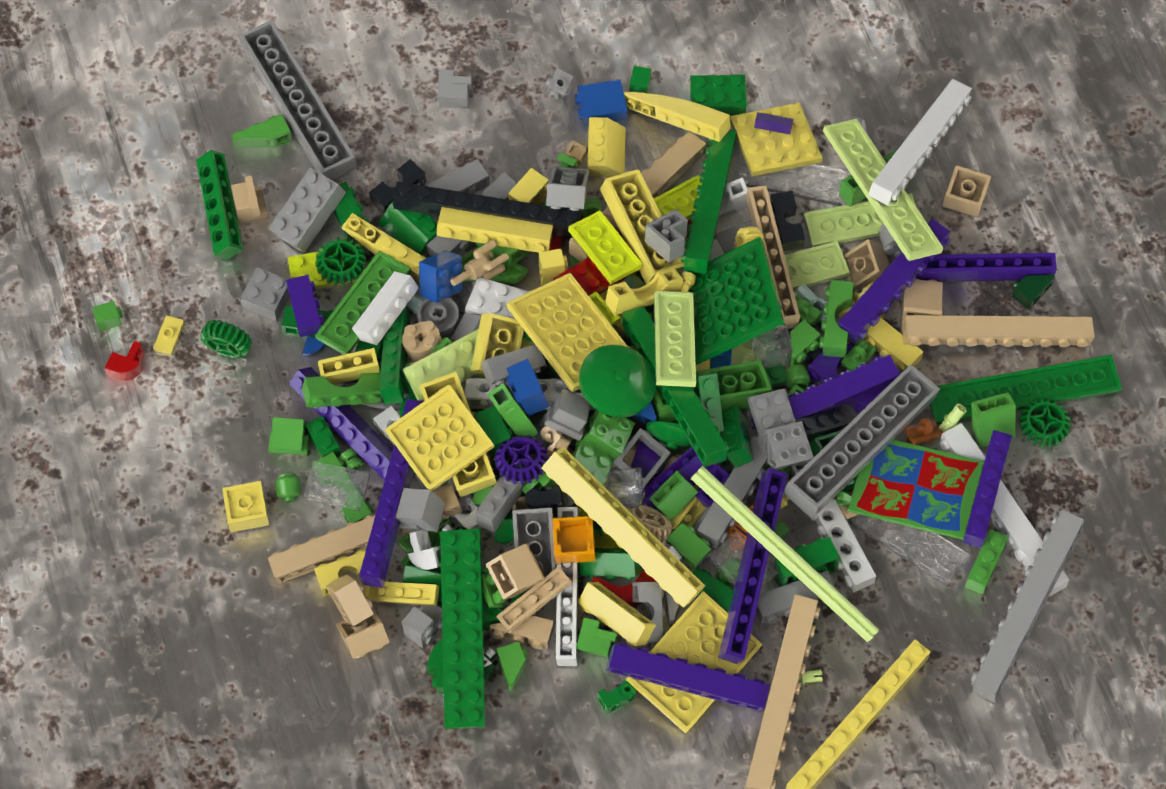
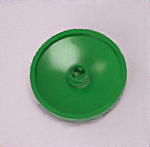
M606 345L593 350L584 359L579 370V386L584 398L596 410L609 416L630 417L642 412L648 407L656 392V376L650 363L640 353L625 346Z

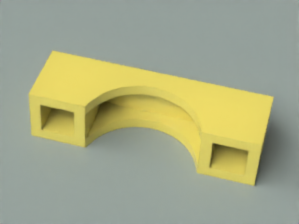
M673 267L657 272L648 284L637 289H631L626 282L608 286L605 304L614 315L639 307L654 304L655 291L681 292L684 279Z

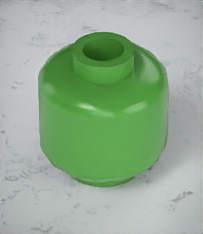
M795 364L793 367L790 366L785 370L788 389L791 390L795 384L803 390L810 386L811 378L805 365Z
M294 473L279 475V478L274 483L277 498L284 499V502L296 501L295 497L301 495L299 477L294 476Z

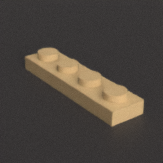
M558 566L544 580L533 586L496 617L507 631L511 633L572 584V582Z

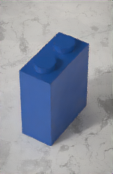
M621 79L577 86L575 102L576 105H580L578 116L579 120H583L584 126H589V117L609 118L615 122L627 120V107Z

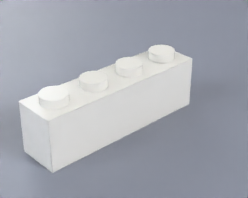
M393 272L352 328L360 341L374 345L380 342L419 288L411 275Z

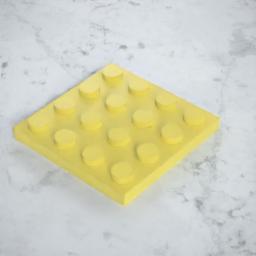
M800 103L730 116V124L733 130H737L736 139L752 177L822 163L823 157ZM757 112L794 119L791 134L754 128Z
M449 384L384 429L427 490L431 491L495 447Z

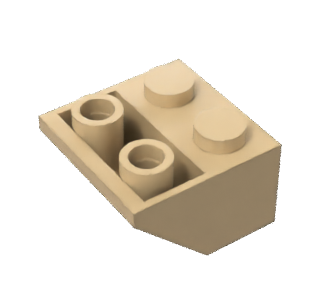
M528 544L505 552L486 564L503 599L515 598L545 579Z

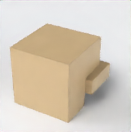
M252 175L245 177V182L231 185L240 225L269 219L262 186L254 188Z

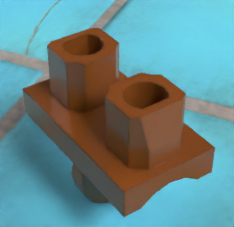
M923 418L920 420V423L905 427L904 429L905 434L908 436L906 441L913 445H919L922 442H932L944 433L938 428L934 418L930 420Z

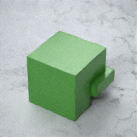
M273 417L268 452L308 455L309 436H307L305 427L308 421L304 419Z
M584 617L576 649L579 652L609 659L611 647L613 644L618 643L619 636L617 633L601 630L600 621Z

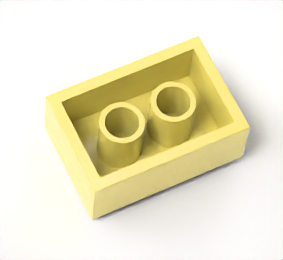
M492 313L481 315L471 371L484 374L481 364L486 359L520 349L524 329L516 319Z

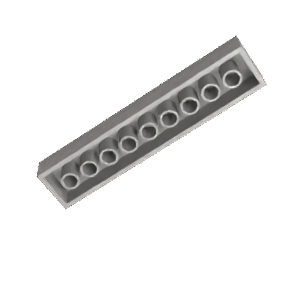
M270 20L240 34L243 50L315 170L334 180L357 169L355 156L273 21Z
M910 364L787 483L784 494L813 519L935 399L940 389Z
M1063 509L1060 515H1055L1051 523V532L1047 531L1043 538V548H1038L1034 556V565H1030L1025 573V583H1020L1016 591V600H1011L1007 608V618H1002L998 626V635L994 634L989 643V653L985 652L980 661V670L976 669L971 678L973 693L995 703L1083 531L1084 519Z

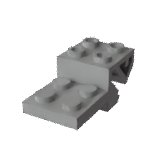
M785 389L752 396L747 399L759 435L757 441L760 450L764 455H768V463L773 469L777 470L809 462L814 458L802 421H795Z

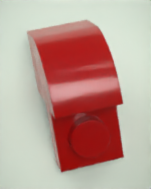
M134 341L127 356L112 352L104 367L107 376L120 381L136 378L143 370L140 363L145 354L142 344Z

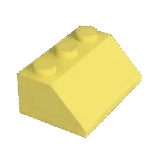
M589 117L588 169H590V176L612 177L625 173L626 127L609 118Z

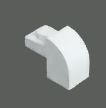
M743 177L725 184L728 191L724 192L719 216L735 209L739 212L747 207L746 195L748 189Z
M421 529L420 531L409 533L414 551L408 553L411 562L423 570L441 567L440 545L431 547L428 531Z

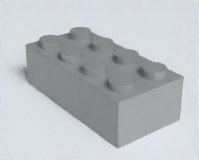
M553 166L547 184L546 206H550L552 209L568 207L572 211L584 209L589 190L590 169Z
M309 168L268 229L279 239L305 253L346 192L336 182Z
M552 507L512 510L515 548L528 544L544 577H546L556 569Z

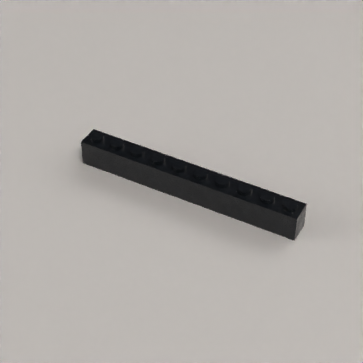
M398 181L393 196V209L439 216L441 207L553 225L552 235L567 238L573 237L568 231L569 226L582 220L581 211L562 208L552 209L550 206Z

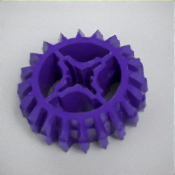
M520 434L519 438L513 435L511 441L507 439L505 444L500 443V449L496 451L495 456L496 469L501 477H505L507 482L512 480V483L515 485L517 481H520V484L523 485L524 481H528L531 484V479L538 481V475L543 476L544 470L542 467L548 461L547 449L544 448L542 442H538L536 437L531 440L530 435L526 438H523L522 434ZM532 454L536 455V461L532 460ZM508 458L511 459V466L506 462Z

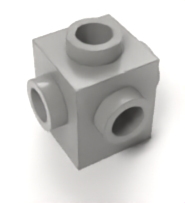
M557 68L553 76H548L545 83L548 86L546 92H549V95L555 99L563 98L565 94L569 95L573 86L570 85L573 75Z

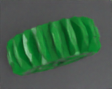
M339 237L335 242L330 239V244L324 242L323 248H319V254H316L315 265L318 274H321V278L323 280L326 279L328 284L333 281L335 286L341 283L344 287L345 282L352 284V279L357 280L358 275H361L363 269L366 268L364 250L361 249L359 243L355 244L353 239L348 242L346 237L343 241H340ZM340 257L342 258V261H343V262H342V266H340V262H339V261H340Z
M208 321L201 331V341L208 349H212L213 352H217L225 357H231L232 359L234 357L237 359L244 358L250 351L252 344L249 334L226 321Z
M1042 398L1038 399L1039 403H1037L1033 399L1031 401L1032 405L1027 403L1020 413L1021 416L1018 421L1020 423L1019 429L1023 430L1022 436H1027V442L1032 440L1033 446L1037 443L1040 444V448L1046 445L1049 449L1052 444L1058 446L1059 442H1064L1071 428V418L1067 416L1068 410H1062L1063 404L1057 406L1056 400L1051 403L1049 398L1046 399V402H1043ZM1043 412V414L1032 416L1036 413ZM1058 430L1055 433L1047 434L1049 431Z

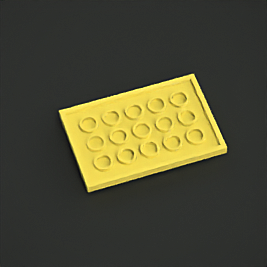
M571 273L507 302L506 307L571 392L580 389L578 380L579 370L590 352L606 345L628 347Z
M703 591L649 653L655 655L656 653L666 654L668 658L673 660L681 658L687 660L688 664L695 665V663L706 665L707 669H723L726 671V674L733 675L740 672L763 644L750 634L743 661L735 664L718 658L728 613ZM631 677L625 679L685 734L715 701L714 699Z

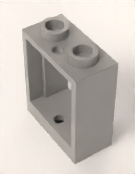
M640 428L625 446L623 453L614 460L611 470L640 492L671 452L668 451L666 445L661 442L658 443L653 439L651 433ZM638 439L660 456V459L645 478L622 461L623 457Z

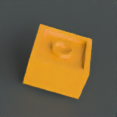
M589 516L553 518L556 564L595 561L593 520Z

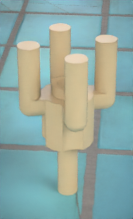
M492 240L474 251L475 259L464 265L465 271L451 279V284L456 286L467 278L477 280L482 277L490 280L505 271V266L502 263L509 260V256L504 253L490 261L493 258V253L490 250L497 246L496 242Z

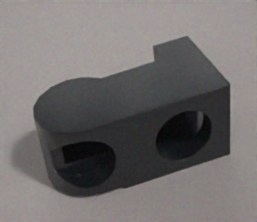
M558 484L553 485V490L539 491L531 489L525 495L526 504L530 509L563 507L562 490Z

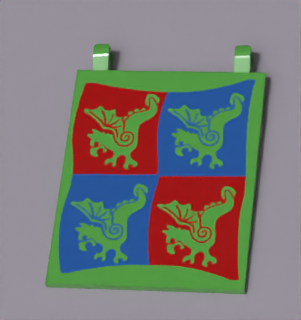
M893 440L858 474L852 496L840 491L837 494L836 503L838 505H849L848 512L964 540L984 461Z

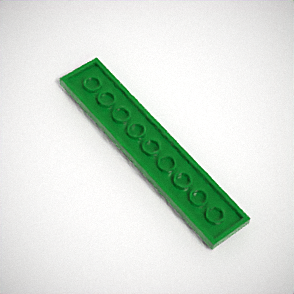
M1112 355L938 385L937 387L940 390L929 405L932 416L938 425L942 424L945 420L944 416L948 415L958 403L967 410L960 420L972 419V402L1007 392L1013 399L1016 410H1022L1027 403L1032 405L1031 401L1033 399L1037 403H1039L1038 399L1042 398L1043 402H1046V399L1049 398L1051 403L1055 400L1057 403L1121 392L1122 386Z
M481 530L440 531L444 728L446 730L485 728Z

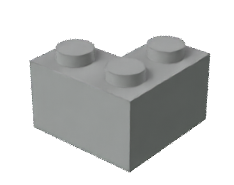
M676 209L646 224L645 242L668 262L683 256L688 220Z
M422 605L419 609L414 606L402 620L404 635L421 648H424L426 644H431L435 638V633L439 629L442 630V608L438 605Z

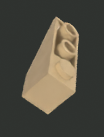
M537 616L529 617L511 633L507 631L502 623L490 625V634L493 637L501 640L504 638L510 639L514 643L520 642V645L523 643L529 644L538 650L548 649L554 630L553 620Z

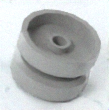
M448 297L437 303L425 299L418 308V322L432 321L438 328L442 340L446 337L449 340L451 339L460 323L457 304Z

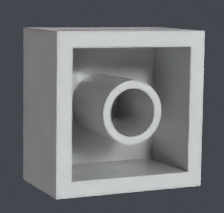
M256 267L240 298L242 308L277 321L290 297L286 283L287 279Z

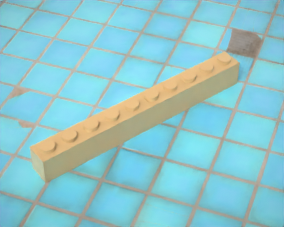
M690 131L685 136L682 135L673 147L670 146L661 158L658 157L649 169L646 168L641 174L653 199L663 194L705 154L706 143ZM607 205L602 213L620 234L621 232ZM572 237L569 241L568 253L581 262L588 258V255Z
M906 315L902 322L903 342L911 346L928 344L929 346L966 345L969 347L976 345H985L987 347L994 345H1003L1005 347L1022 345L1023 347H1030L1032 345H1041L1042 347H1049L1051 345L1087 347L1090 346L1095 338L1092 317Z
M452 485L442 486L433 492L446 502L441 520L462 512ZM368 515L359 522L348 523L339 530H330L326 535L313 537L306 543L295 544L286 551L273 553L272 556L268 557L278 584L315 571L314 568H317L322 563H332L342 556L349 557L359 550H366L375 515ZM399 528L396 538L413 531Z
M794 595L745 789H775L777 780L773 779L775 771L779 772L782 760H778L779 753H784L787 741L783 740L785 733L789 734L791 721H788L789 714H794L797 702H793L794 694L799 695L801 683H798L799 675H804L806 664H803L804 656H809L811 645L807 643L809 637L813 638L816 626H812L814 618L818 619L820 607H817L818 600Z

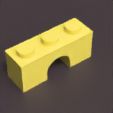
M365 549L359 550L349 557L342 556L332 563H322L317 568H314L323 596L330 594L326 585L347 572L355 573L359 577L360 582L363 583L359 574L366 552Z

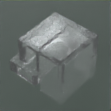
M786 323L750 340L756 361L761 360L764 369L789 364L793 350Z
M641 468L610 470L607 474L608 482H605L603 486L624 507L639 508L645 499Z

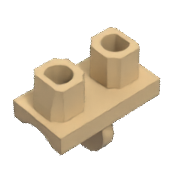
M544 426L541 430L542 439L546 442H551L547 448L551 452L555 448L558 450L562 447L567 449L573 439L548 426Z

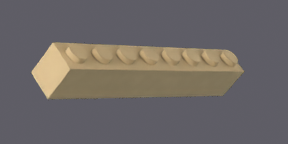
M767 186L751 187L747 190L746 202L752 226L760 229L763 234L765 250L777 296L782 306L781 311L785 324L778 326L779 331L793 329L799 324L800 315Z

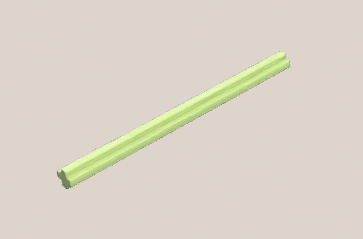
M702 466L691 477V480L866 642H869L879 631L866 616L706 468Z

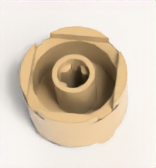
M432 321L407 325L402 336V344L411 362H416L429 355L442 341L439 330Z

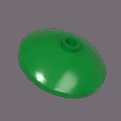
M659 421L646 424L647 431L657 441L666 444V447L669 449L677 450L678 447L691 445L679 424Z

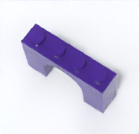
M847 343L846 355H847V354L851 351V349H852V346L849 345L848 343ZM822 351L809 365L808 372L811 380L822 384L827 378H837V369L841 366V361L844 358L823 356ZM890 384L849 401L845 405H849L859 415Z

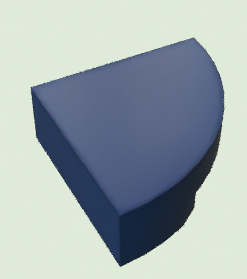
M307 336L303 356H312L322 350L326 344L316 338Z

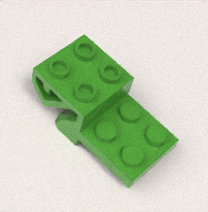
M595 410L588 420L591 429L590 431L584 429L580 441H576L575 445L577 447L573 457L604 485L614 459L623 453L635 423L626 417H613Z

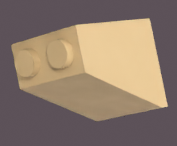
M915 278L912 286L906 287L903 290L900 327H902V322L906 315L942 316L943 282Z

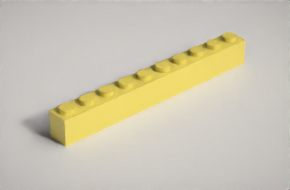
M564 447L552 454L542 467L546 475L553 479L560 486L561 490L574 500L576 505L582 507L588 513V516L596 521L603 531L610 535L617 545L631 556L633 561L639 563L645 569V572L659 583V586L673 597L677 604L685 607L692 602L705 585Z
M915 639L787 783L786 789H815L926 663L931 651Z

